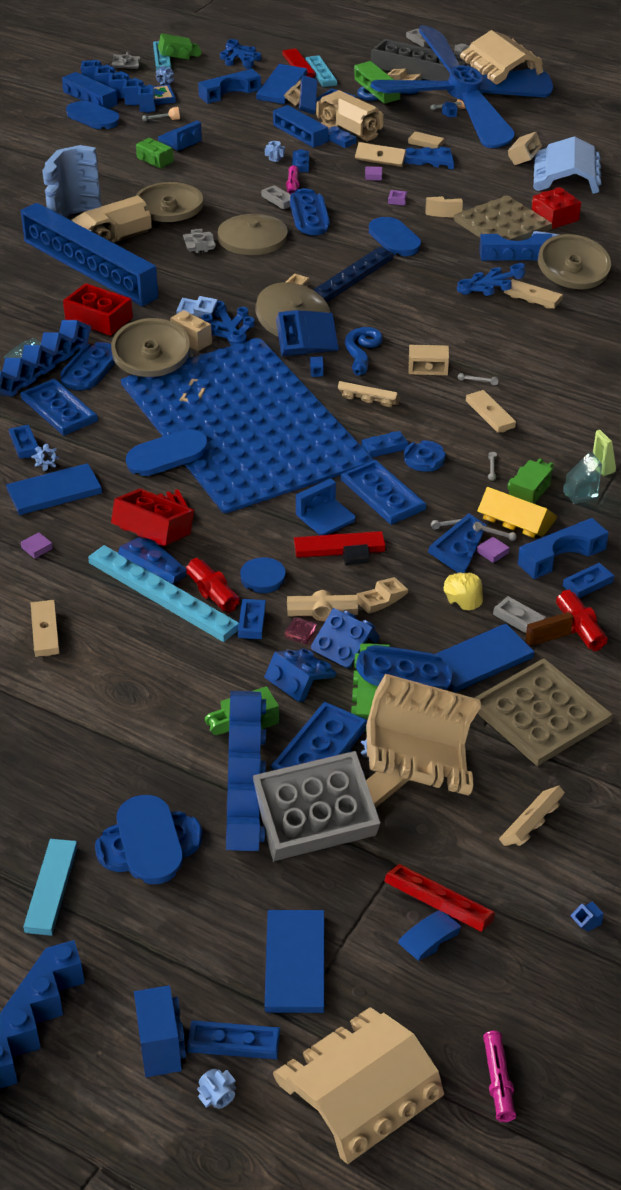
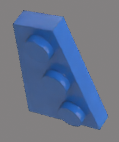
M424 147L422 149H406L404 163L416 165L430 163L433 167L447 165L448 169H454L450 148Z
M468 513L431 544L428 553L457 573H465L484 533L483 530L475 531L473 525L475 522H480L483 526H486V524Z
M138 537L121 545L119 548V555L171 584L186 577V568L151 539Z

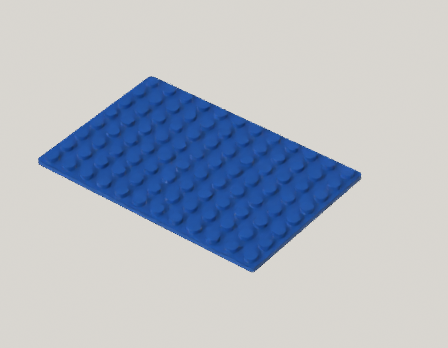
M254 338L247 342L237 343L230 347L189 358L180 368L166 375L156 377L129 375L121 379V385L162 437L186 429L198 430L205 434L208 442L207 451L205 449L204 455L201 458L184 465L222 513H229L337 477L342 473L373 461V458L260 338ZM191 379H199L194 381L191 386L189 385ZM202 388H205V392L200 400L198 394ZM184 393H187L185 398H187L188 402L179 401Z

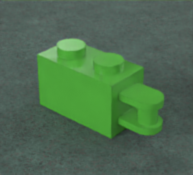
M161 33L158 44L161 55L188 60L190 56L198 57L201 55L199 45L191 43L189 38Z
M538 459L537 462L529 460L524 467H520L517 475L509 480L507 486L509 495L535 504L551 485L554 463H545L543 459Z
M268 687L253 690L261 692V699H266V714H261V729L278 724L279 705ZM230 698L221 701V710L211 712L205 717V722L208 726H211L210 731L213 735L229 731Z

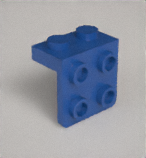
M194 121L158 136V141L177 151L183 150L190 145H195L197 142L202 141L201 122Z
M331 478L296 494V516L319 535H329L355 522V515L336 500V482Z
M333 608L313 641L311 649L345 668H351L355 662V653H360V644H365L367 640L376 644L380 635L375 631L376 627L366 620L361 622L350 612L345 610L341 612Z
M304 648L300 650L286 649V651L274 652L264 678L298 702L305 701L313 680L335 678L337 672L331 669L329 663L315 658L310 650Z

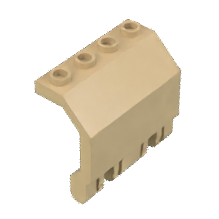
M493 30L472 42L470 47L460 54V58L470 64L471 67L478 70L482 75L488 74L487 78L494 84H499L505 80L511 69L527 62L528 68L531 70L536 68L538 75L543 72V62L540 57L535 56L514 39Z
M385 674L375 691L366 725L367 757H369L370 770L380 773L384 771V774L391 775L395 764L399 765L400 778H408L410 781L429 786L432 785L440 788L442 785L443 777H447L449 791L469 796L473 789V776L471 771H467L465 742L470 724L481 708V701Z
M371 1007L360 1013L358 1017L351 1019L350 1022L355 1031L353 1034L344 1029V1027H340L311 1046V1049L305 1050L303 1056L307 1065L303 1066L298 1061L292 1059L287 1062V1065L284 1064L273 1072V1076L281 1088L290 1095L296 1092L319 1111L334 1135L340 1158L347 1164L444 1095L439 1071L414 1033L385 1013L380 1014Z

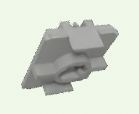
M129 52L123 55L114 54L112 67L139 69L141 57L131 56Z
M195 229L191 230V234L183 235L189 252L195 251V253H200L201 250L203 253V250L208 252V250L215 248L211 232Z

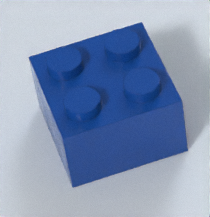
M170 985L134 991L145 1078L182 1071L181 1059L186 1058L178 996L172 997Z

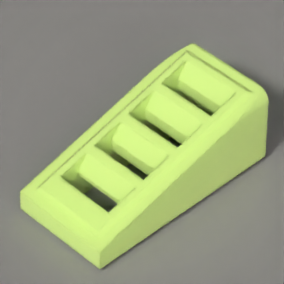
M597 430L591 465L601 475L605 476L616 472L612 440L601 430Z

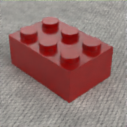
M87 283L63 300L65 320H78L91 326L92 330L111 336L133 318L131 298Z
M140 488L114 498L111 523L119 526L122 530L132 531L141 538H148L155 541L158 545L166 546L191 534L194 509Z

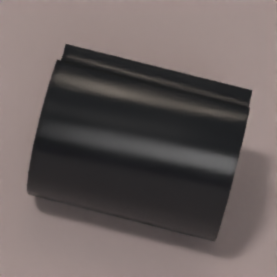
M368 545L343 546L344 564L368 563Z

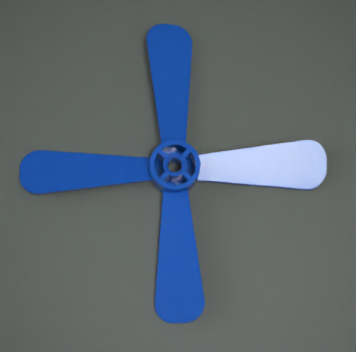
M420 25L419 33L449 71L448 81L373 80L370 85L374 90L383 93L447 90L453 97L463 100L480 142L487 148H499L508 145L514 138V131L481 93L548 97L553 90V84L548 73L543 70L538 75L536 68L532 70L509 71L505 80L499 84H494L487 78L488 74L482 75L472 67L459 65L445 36L438 30L425 25Z

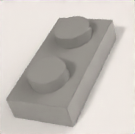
M419 29L406 32V38L412 42L417 43L421 47H429L428 43L419 33Z
M275 185L261 190V196L269 202L274 203L281 209L290 207L291 194Z
M509 596L495 606L493 611L494 616L525 633L527 624L546 619L545 616Z

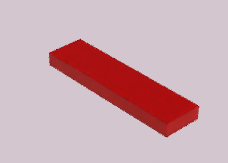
M296 48L282 50V55L290 66L307 68L306 76L315 77V71Z
M382 531L294 537L296 558L343 555V546L363 544L368 545L369 553L385 551Z
M401 864L386 874L385 883L481 932L494 920L496 914L494 911Z

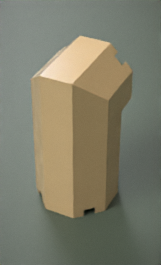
M340 90L322 97L316 103V115L318 119H322L323 122L321 123L327 126L328 129L336 126L360 139L370 141L377 137V130H381L383 127V113L377 107Z
M139 196L86 211L72 219L76 224L112 243L147 233L152 228L149 210L145 211L144 206L147 205Z

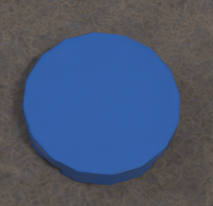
M423 440L418 444L413 442L404 451L405 463L417 471L437 470L444 465L446 460V453L443 451V447L433 441Z
M267 557L255 558L246 562L240 570L243 586L246 589L248 587L253 589L256 593L276 591L285 582V568L282 563L275 559Z

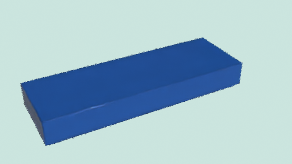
M302 76L299 102L300 111L314 114L316 109L317 79Z
M191 1020L187 1052L277 1060L280 1027Z

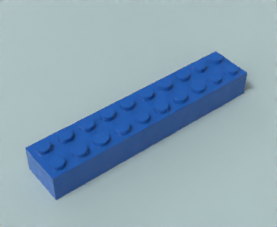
M39 203L20 210L24 241L116 293L131 298L134 303L140 306L158 299L157 269L154 264Z

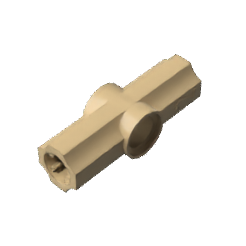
M319 590L312 596H287L288 616H313L318 621H326L333 608L341 612L345 610L353 615H358V595H332L326 590Z

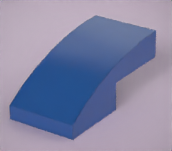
M439 910L412 927L399 939L398 944L419 961L436 953L440 943L457 936L462 926L449 915Z

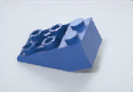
M302 310L278 312L276 325L281 357L338 351L333 313Z

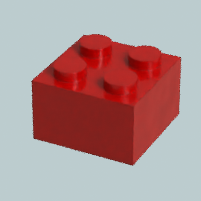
M558 187L554 190L534 195L532 210L551 222L552 229L579 221L581 201L563 188Z

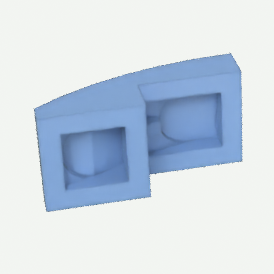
M199 296L198 300L182 298L176 312L178 314L185 310L198 318H201L204 314L212 315L217 299Z

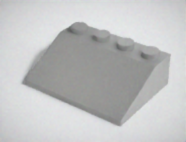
M356 751L253 775L263 826H265V835L273 862L376 836L380 821Z

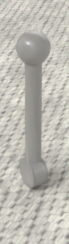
M464 373L458 374L460 381L467 379L490 382L492 385H497L499 382L497 377L490 379L467 376Z
M490 452L488 455L490 459L488 479L494 481L496 480L494 471L497 453Z
M461 519L444 522L434 520L431 522V527L436 530L440 526L454 525Z
M475 522L473 525L475 531H487L508 537L511 541L517 538L514 532L506 533L483 526L480 522Z

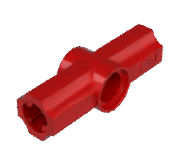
M198 558L190 560V563L186 566V573L197 583L201 595L205 599L211 598L222 611L227 613L234 611L236 606L240 604L239 597L229 588L224 575L220 571L214 572L203 560Z
M570 589L562 591L556 598V604L563 613L570 612L573 616L571 633L577 632L588 649H592L593 652L601 650L607 644L608 638L597 624L594 610L591 607L585 608L577 595L571 592Z

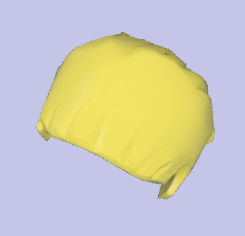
M460 572L449 575L445 580L443 588L450 604L456 602L463 610H474L483 603L482 581L477 575Z

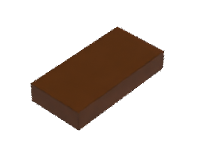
M570 612L527 624L526 644L531 647L570 635L573 616Z

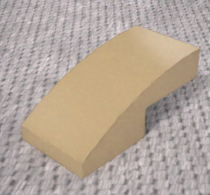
M393 69L388 73L394 80H422L421 74L407 75L406 69Z
M301 80L295 86L293 85L284 95L295 106L300 102Z
M443 196L426 198V215L454 218L455 214L462 212L463 201L461 198L447 200Z
M395 577L377 581L375 589L357 593L358 604L370 614L395 603L408 593V589Z

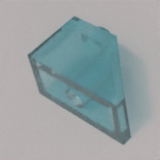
M593 452L588 453L566 475L563 490L573 504L597 499L602 464Z

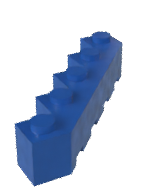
M82 61V75L117 91V99L124 98L125 105L136 106L139 104L140 112L150 113L155 111L154 86L150 84L146 86L143 81L137 78H129V74L122 71L116 72L115 68L109 65H101V61Z
M62 320L59 333L43 332L41 345H24L22 358H5L3 370L0 371V396H14L22 387H27L37 380L38 376L46 374L56 367L57 363L65 361L76 350L85 347L88 343L91 326L78 320Z
M230 691L226 850L259 851V842H264L265 826H260V808L253 781V775L265 773L266 761H261L260 745H265L266 729H261V714H266V699H261V692Z
M74 940L45 948L0 1012V1089L18 1083L12 1057L41 1049L36 1024L63 1016L58 991L85 983L81 960Z

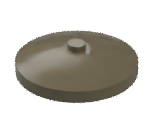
M179 182L153 184L141 189L135 195L145 201L147 206H144L145 211L149 210L151 220L158 222L185 220L198 214L203 207L202 193L191 185Z
M264 214L234 216L224 221L218 228V241L220 245L228 251L242 255H262L280 249L287 242L288 238L287 226L281 220Z
M562 234L551 237L542 244L538 254V265L543 274L554 283L571 289H589L600 285L608 277L611 268V260L607 251L597 242L580 235Z
M288 282L272 284L263 289L258 296L255 307L259 322L265 329L277 337L276 318L278 312L302 310L331 313L328 304L317 292L306 286Z
M158 318L141 319L123 326L114 335L111 343L112 357L122 370L130 374L142 377L162 376L177 370L186 362L190 354V340L186 331L174 322Z

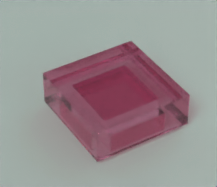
M294 617L285 631V638L307 644L316 631V623Z

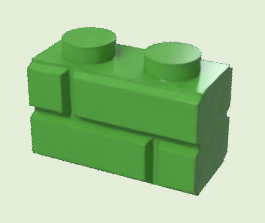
M151 138L136 144L137 158L161 169L174 161L173 148L156 140L154 141Z

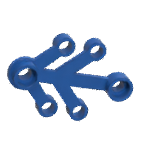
M236 39L227 40L226 49L220 52V59L225 60V65L227 66L234 65V59L237 56L242 60V65L245 69H252L254 61L261 60V53L256 52L255 47L240 45Z
M523 263L514 264L510 267V272L503 274L501 268L496 267L491 269L485 277L482 272L475 273L471 279L460 280L457 291L464 295L470 294L472 291H483L485 296H489L495 293L494 286H501V290L504 291L510 290L512 288L511 280L503 279L513 276L514 279L523 278L526 273L525 265Z
M217 301L212 315L204 314L201 316L202 320L211 324L212 336L216 335L227 338L231 346L245 342L247 339L246 332L255 326L254 318L248 315L247 307H239L236 317L231 321L227 314V306L223 301ZM212 315L221 318L223 322L213 320ZM243 320V326L239 330H237L236 327Z

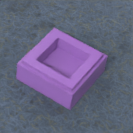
M365 167V180H382V167Z
M391 190L388 204L405 205L407 192Z
M39 532L21 541V548L34 559L53 549L52 542Z
M492 537L477 547V553L494 563L509 554V547Z

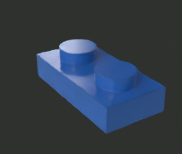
M336 126L328 129L329 141L344 148L356 143L357 137L349 132H345Z
M303 149L293 151L292 166H297L299 172H309V151Z
M29 425L9 429V435L19 459L30 458L38 453L35 450L38 445Z
M400 431L362 440L363 449L371 457L402 451L408 446V441Z
M597 563L565 578L563 587L567 590L570 589L578 598H581L612 583L614 575L603 565Z
M242 599L238 638L262 639L266 600Z

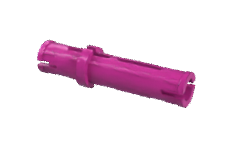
M295 165L290 166L288 169L289 175L286 188L289 194L295 193V190L299 189V168Z
M489 1031L483 1035L491 1079L489 1092L494 1098L496 1119L499 1122H510L516 1118L512 1098L514 1086L509 1081L502 1033L499 1031ZM495 1055L497 1056V1062H498V1067H499V1068H497ZM500 1083L502 1085L503 1097L501 1093Z

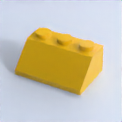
M489 487L486 488L478 508V512L483 514L482 519L495 523L496 520L503 522V527L513 531L517 527L523 530L522 534L535 538V535L543 537L558 517L544 507Z

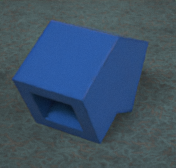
M446 101L442 105V114L447 117H457L456 104Z
M323 356L310 357L311 377L323 376Z
M592 901L587 905L582 903L570 916L582 929L589 932L602 924L604 913Z

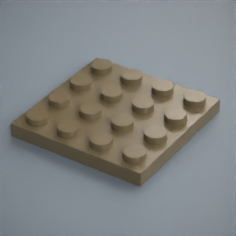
M508 195L482 205H477L474 208L463 210L454 215L455 222L479 238L480 234H499L507 240L522 241L532 237L534 231L546 232L552 230L551 222Z
M545 658L475 697V699L481 701V708L477 714L536 766L541 765L612 722L613 717L612 713Z

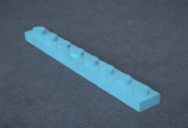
M104 545L88 556L91 565L222 642H225L238 631L239 623L122 557L109 547Z

